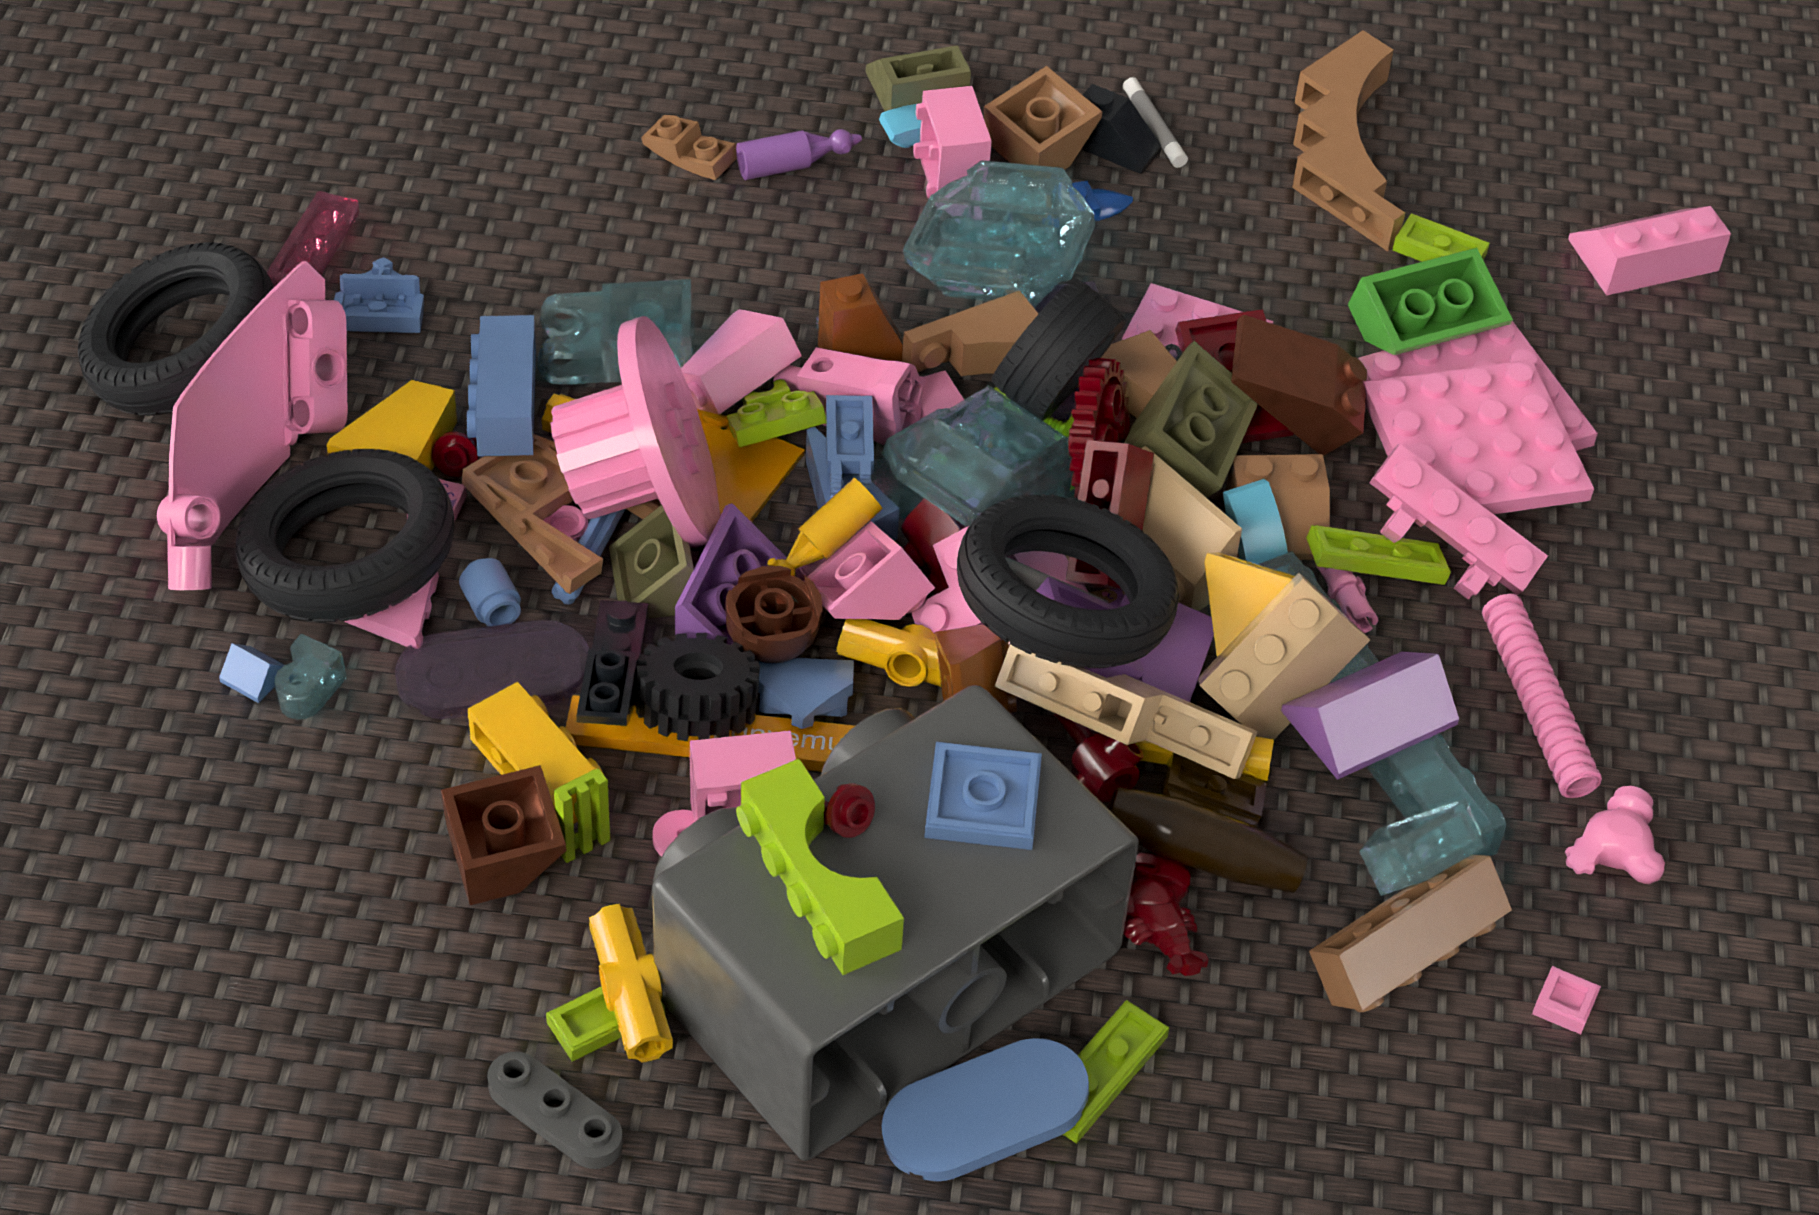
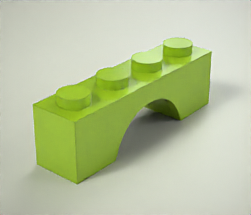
M796 759L742 781L741 806L736 808V814L746 836H755L759 842L762 858L769 873L773 877L779 875L786 885L788 900L795 914L798 917L805 916L813 928V938L820 954L825 959L831 957L841 974L845 975L902 950L904 917L877 877L857 878L838 874L823 866L812 855L808 847L824 828L825 797L801 760Z

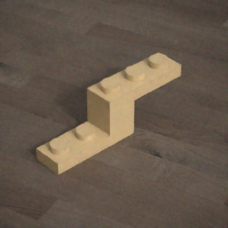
M1012 645L1009 646L994 687L1126 745L1146 740L1233 779L1241 777L1258 731L1126 674L1106 678L1085 668L1061 665V662L1053 663L1035 657L1036 654L1034 653L1030 655Z

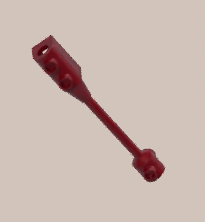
M930 492L906 517L902 524V533L908 540L903 550L919 569L926 565L932 574L927 579L935 587L931 592L936 595L949 587L933 545L971 525V522L956 503L934 492ZM1054 713L1078 746L1072 756V764L1079 772L1075 777L1095 797L1102 802H1110L1116 787L1132 789L1136 785L1140 777V771L1136 764L1144 758L1142 750L1136 743L1126 745L1101 733L1093 734L1088 727Z

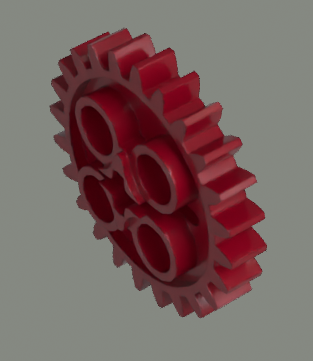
M1089 359L1088 366H1084V377H1079V392L1075 391L1076 409L1071 411L1074 422L1069 430L1068 442L1069 454L1072 458L1069 470L1074 471L1071 485L1075 486V498H1078L1087 440L1124 443L1130 432L1129 410L1126 409L1129 397H1125L1127 382H1123L1125 371L1120 370L1121 363L1116 362V359Z

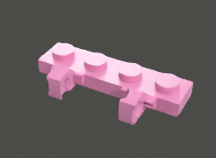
M1401 443L1393 449L1369 482L1390 498L1386 505L1394 511L1380 530L1382 535L1396 543L1415 522L1420 527L1424 525L1464 555L1462 559L1469 563L1470 566L1453 589L1468 600L1472 595L1476 596L1486 582L1493 587L1500 582L1514 594L1522 593L1548 557V555Z

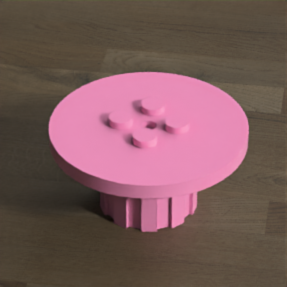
M641 316L622 323L619 328L617 349L622 385L553 407L551 411L553 416L551 430L557 451L556 456L561 472L564 474L568 484L569 492L575 504L579 505L586 518L594 519L659 498L669 520L680 537L693 548L701 547L707 544L721 516L716 477L709 447L694 400L674 353L655 323L648 317Z

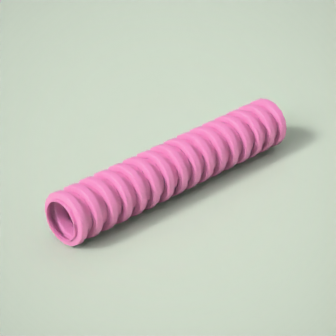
M1515 594L1497 596L1483 607L1482 616L1487 623L1489 632L1492 634L1494 644L1497 645L1498 653L1502 656V662L1506 667L1509 678L1512 679L1513 687L1517 690V696L1522 702L1524 712L1527 713L1528 721L1532 725L1535 736H1537V741L1542 748L1543 755L1548 760V766L1550 771L1553 772V777L1558 784L1559 791L1566 798H1578L1588 795L1600 785L1602 780L1601 774L1596 769V763L1591 757L1588 746L1585 745L1586 742L1580 733L1579 725L1575 722L1574 714L1570 710L1567 699L1564 698L1563 690L1559 687L1558 679L1554 675L1553 668L1549 664L1548 657L1544 653L1543 646L1539 641L1523 602Z

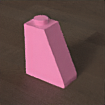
M739 309L719 327L684 364L681 370L696 409L720 415L802 355L783 318Z

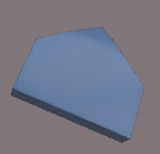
M384 257L373 261L372 270L366 273H345L340 275L341 291L335 294L334 300L343 306L346 314L347 331L421 332L424 295L420 293L419 277L399 274L393 270V263Z
M794 658L783 663L759 661V712L764 714L792 715L791 725L801 729L813 726L814 716L842 717L847 715L848 697L853 695L854 660Z

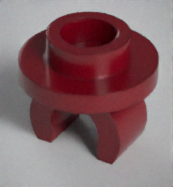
M446 432L440 436L432 450V458L436 467L446 475L461 477L463 469L479 459V456H477L476 438H468L466 434L461 432Z
M856 783L841 784L836 787L837 791L832 795L830 801H824V824L829 825L834 833L842 837L853 838L862 834L872 822L875 813V800L870 790Z

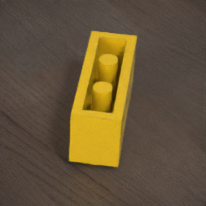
M519 682L468 708L471 741L501 775L541 765L554 809V790L594 769L599 768L602 772L594 759H586L580 753L571 733L564 726L558 728L550 719L542 700L536 695L530 696ZM576 793L571 795L574 824L578 822V819L574 812V804L577 802Z

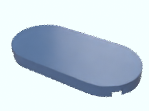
M1033 1038L1014 1042L918 1080L900 1090L885 1109L882 1119V1136L887 1155L901 1171L909 1175L910 1172L915 1175H921L923 1180L938 1182L957 1178L1056 1138L1072 1129L1082 1116V1110L1086 1106L1089 1097V1082L1086 1068L1081 1059L1063 1044L1048 1039Z

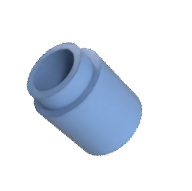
M493 558L477 559L471 562L462 572L459 585L477 619L492 629L509 626L520 615L521 598L503 564Z

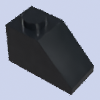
M1091 84L1083 96L1102 111V118L1081 150L1142 174L1160 152L1161 144L1129 98Z

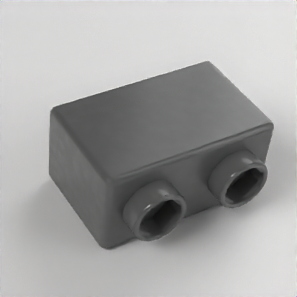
M972 685L966 687L917 718L902 708L885 709L865 718L849 730L833 748L823 765L821 776L814 780L827 802L830 801L832 795L837 791L836 787L841 784L856 783L866 787L872 793L875 800V813L869 827L862 834L853 838L842 837L834 833L829 825L824 824L823 831L816 836L808 848L819 863L833 872L849 877H877L904 917L902 950L842 975L831 957L825 959L820 954L813 938V928L805 916L798 917L793 911L788 900L787 887L779 875L773 877L767 870L762 858L761 846L755 836L748 837L743 832L736 814L737 807L721 808L700 817L684 829L667 847L656 866L652 883L654 963L657 966L661 982V1001L800 1160L808 1161L815 1158L885 1111L891 1099L904 1087L946 1070L1111 959L1121 947L1139 846L1137 836L981 686ZM936 742L1042 753L1032 850L924 838Z

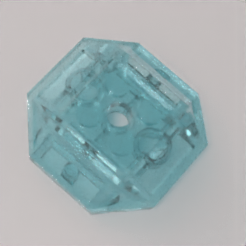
M981 160L967 170V176L948 183L929 197L903 248L905 263L929 279L947 297L991 301L1020 290L1032 306H1036L1059 282L1072 279L1095 228L1094 212L1084 197L1073 187L1072 180L1063 168Z
M987 386L951 408L937 409L887 438L882 451V455L886 461H889L890 468L897 480L966 527L971 525L977 516L988 507L1012 497L1056 495L1074 498L1076 502L1078 501V498L1074 496L1075 486L1071 485L1074 471L1069 470L1072 461L1069 454V438L991 386Z

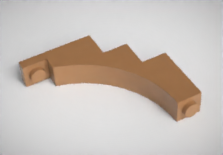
M1362 30L1300 72L1295 104L1303 108L1304 111L1299 113L1293 145L1304 153L1298 156L1292 188L1386 251H1389L1393 248L1395 238L1402 228L1405 212L1384 199L1387 180L1378 171L1366 153L1359 135L1357 114L1372 93L1387 82L1394 49Z
M1019 290L905 331L902 362L913 364L917 372L934 368L950 361L960 376L994 374L1003 358L1035 319L1038 312ZM1151 330L1111 344L1101 357L1116 359V362L1121 363L1120 370L1125 371L1123 382H1127L1125 397H1129L1126 409L1136 418L1141 414L1177 362Z

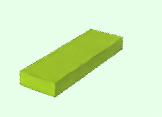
M1311 525L1306 537L1317 567L1441 585L1446 584L1451 574L1438 543L1401 538L1396 543H1393L1384 535Z
M1128 1000L1120 1006L1078 1054L1087 1071L1089 1097L1086 1106L1082 1110L1081 1118L1072 1129L1063 1134L1076 1144L1168 1038V1026Z

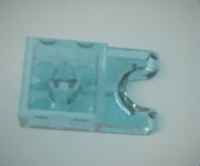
M691 279L602 284V291L563 293L549 296L541 307L540 321L545 333L550 338L541 345L539 351L538 369L540 374L547 382L559 385L622 382L617 349L619 328L622 323L641 316L648 317L659 328L674 353L680 368H682L695 354V313ZM565 313L572 318L561 320L554 315ZM558 358L572 359L564 365H557L552 362Z

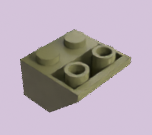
M958 45L878 59L867 64L865 70L884 111L922 103L923 91L970 86L971 70Z

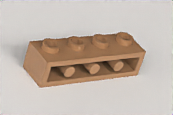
M1458 853L1309 950V953L1331 1005L1355 1009L1357 1012H1366L1380 1006L1384 1002V996L1395 988L1417 981L1422 976L1421 971L1432 963L1443 961L1456 955L1459 952V945L1471 937L1481 936L1496 927L1495 921L1512 911V908L1491 857Z

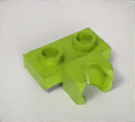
M778 379L773 382V389L766 392L752 391L742 398L744 406L739 408L737 413L727 415L730 431L740 448L825 424L824 406L814 391L790 392V388L785 380Z

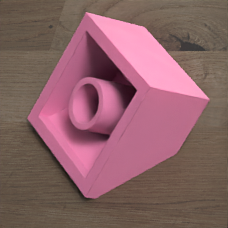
M871 521L807 577L813 581L820 592L822 607L835 619L899 620L905 614L912 613L920 608L925 602L926 596L935 589L903 548Z

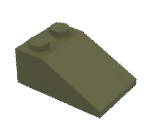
M1194 341L1188 345L1138 416L1124 443L1139 448L1148 447L1202 495L1208 498L1222 488L1258 404L1231 382L1232 373Z

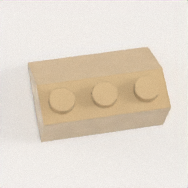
M1142 447V449L1152 452L1148 447ZM1154 453L1143 531L1161 548L1173 567L1178 582V603L1199 611L1210 604L1204 565L1206 554L1220 552L1237 558L1242 528Z
M1298 573L1203 671L1198 678L1199 685L1238 722L1258 731V737L1275 739L1291 723L1282 713V705L1328 685L1370 641V638L1302 574Z

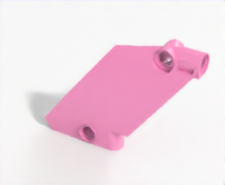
M301 261L241 321L201 367L173 406L169 452V495L161 501L157 510L158 525L167 534L168 589H211V546L252 496L290 457V445L296 443L298 434L340 432L346 424L348 414L346 314L343 306L338 301L325 300V279L307 261Z

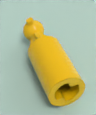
M853 478L798 528L800 533L787 559L776 560L771 558L767 564L768 566L791 569V575L795 576L797 568L823 558L828 560L883 508L874 496L856 478Z

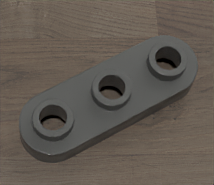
M508 1052L500 1055L491 1063L487 1073L491 1098L577 1164L589 1169H601L611 1165L619 1158L623 1149L622 1127L619 1121L601 1106L527 1053ZM513 1072L523 1073L521 1076L517 1078H510L506 1076L507 1074ZM554 1100L563 1103L561 1106L556 1108L548 1107L546 1105L550 1101ZM593 1130H598L604 1133L602 1136L597 1138L587 1136V1134Z

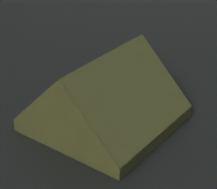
M661 505L609 546L617 600L648 603V619L675 616V606L694 570L689 543L685 542L677 533Z

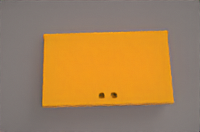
M697 409L715 472L720 514H722L726 505L733 503L753 522L804 456L805 449L777 437L739 448L730 431L727 416Z

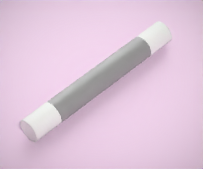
M1136 78L1127 79L1123 83V89L1161 144V148L1170 162L1176 168L1184 166L1188 161L1187 155Z

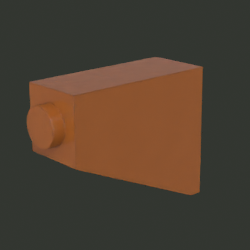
M863 273L820 282L818 348L879 360L902 362L903 337Z

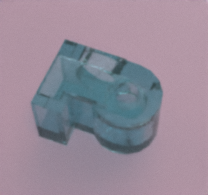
M300 634L290 646L293 662L284 665L275 676V688L280 709L284 715L296 720L310 718L319 712L347 679L342 652Z

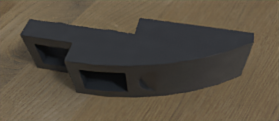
M600 600L592 649L588 650L576 717L578 723L627 726L629 724L635 707L636 666L639 655L643 654L648 622V603Z

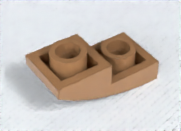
M664 115L641 137L646 147L665 160L689 172L716 180L737 159L736 143L702 136L697 121L679 118L674 115Z

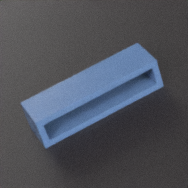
M534 315L480 316L479 334H471L472 359H470L469 410H467L468 438H476L477 456L533 455L536 372Z

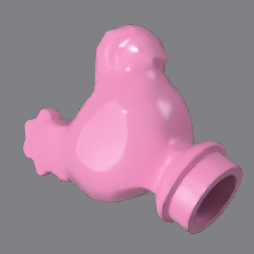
M1635 786L1618 788L1614 796L1608 801L1607 810L1596 813L1589 820L1583 836L1575 840L1574 846L1566 848V865L1572 868L1576 874L1586 873L1591 875L1595 871V865L1601 864L1625 870L1635 880L1649 885L1659 881L1664 873L1665 861L1662 855L1655 851L1654 837L1648 826L1653 819V799L1650 794Z

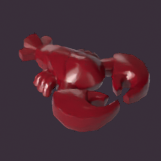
M1154 852L1137 853L1134 875L1138 880L1131 888L1126 916L1128 920L1125 922L1123 934L1135 945L1148 942L1158 947L1164 955L1171 959L1166 969L1172 974L1181 973L1184 976L1199 974L1201 968L1207 967L1209 959L1206 953L1191 949V941L1187 933L1188 931L1196 933L1198 931L1191 910L1187 907L1179 906V902L1187 895L1189 889V871L1182 863L1162 857Z

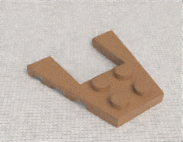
M534 434L533 455L484 456L464 468L462 484L567 593L571 594L601 574L603 558L543 521L562 506L573 501L556 456L555 442ZM658 498L626 509L644 519L662 504Z

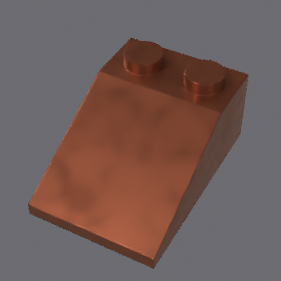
M1247 315L1238 318L1231 382L1318 454H1323V456L1363 434L1366 390L1363 382L1367 381V369L1358 358L1352 357L1338 344Z

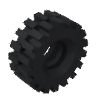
M686 633L676 634L675 641H670L667 637L661 638L657 641V647L649 644L644 648V655L640 654L637 659L636 713L639 718L644 717V724L651 729L658 726V734L666 737L672 732L677 733V740L688 741L689 736H698V740L709 739L711 735H716L718 738L729 737L730 730L739 734L745 730V723L750 725L753 723L755 713L757 714L759 661H755V655L751 650L743 652L744 648L741 644L734 642L729 645L727 644V637L717 635L714 640L707 639V633H696V638H687Z

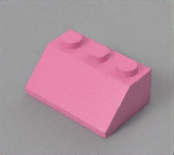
M1711 206L1682 209L1573 232L1569 234L1568 240L1607 296L1719 271L1731 233Z

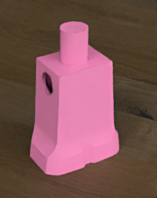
M816 347L802 368L789 365L774 376L773 382L778 379L785 380L790 388V392L814 391L824 406L825 415L826 395L872 396L873 441L897 452L903 453L918 431L925 377L919 376L913 364L879 360Z

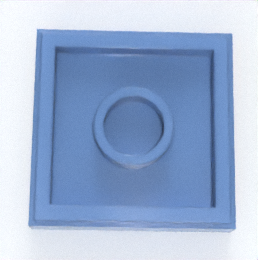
M936 742L924 838L1032 850L1042 753Z

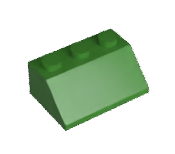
M1477 248L1362 277L1347 304L1364 340L1392 355L1510 325L1513 321Z

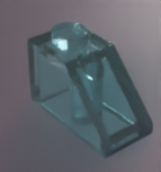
M1463 799L1378 828L1359 852L1382 896L1427 881L1481 850L1487 845V842L1467 800Z

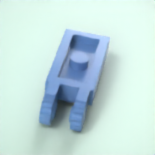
M826 395L827 474H830V499L844 487L842 474H859L858 481L871 493V474L874 472L872 396Z

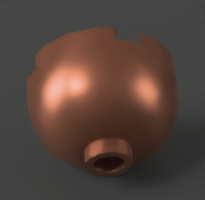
M761 566L743 573L738 578V584L732 590L729 589L726 596L725 610L728 633L733 642L743 646V652L751 650L755 655V660L765 663H783L798 657L813 644L822 620V597L813 581L806 576L805 581H802L800 578L792 576L791 569L783 566Z

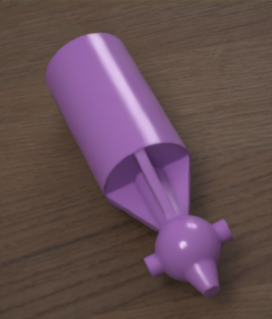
M843 129L834 131L830 138L804 132L803 130L737 143V162L744 180L809 168L811 163L831 150L836 154L848 153L854 145L862 141V137L858 134H851Z

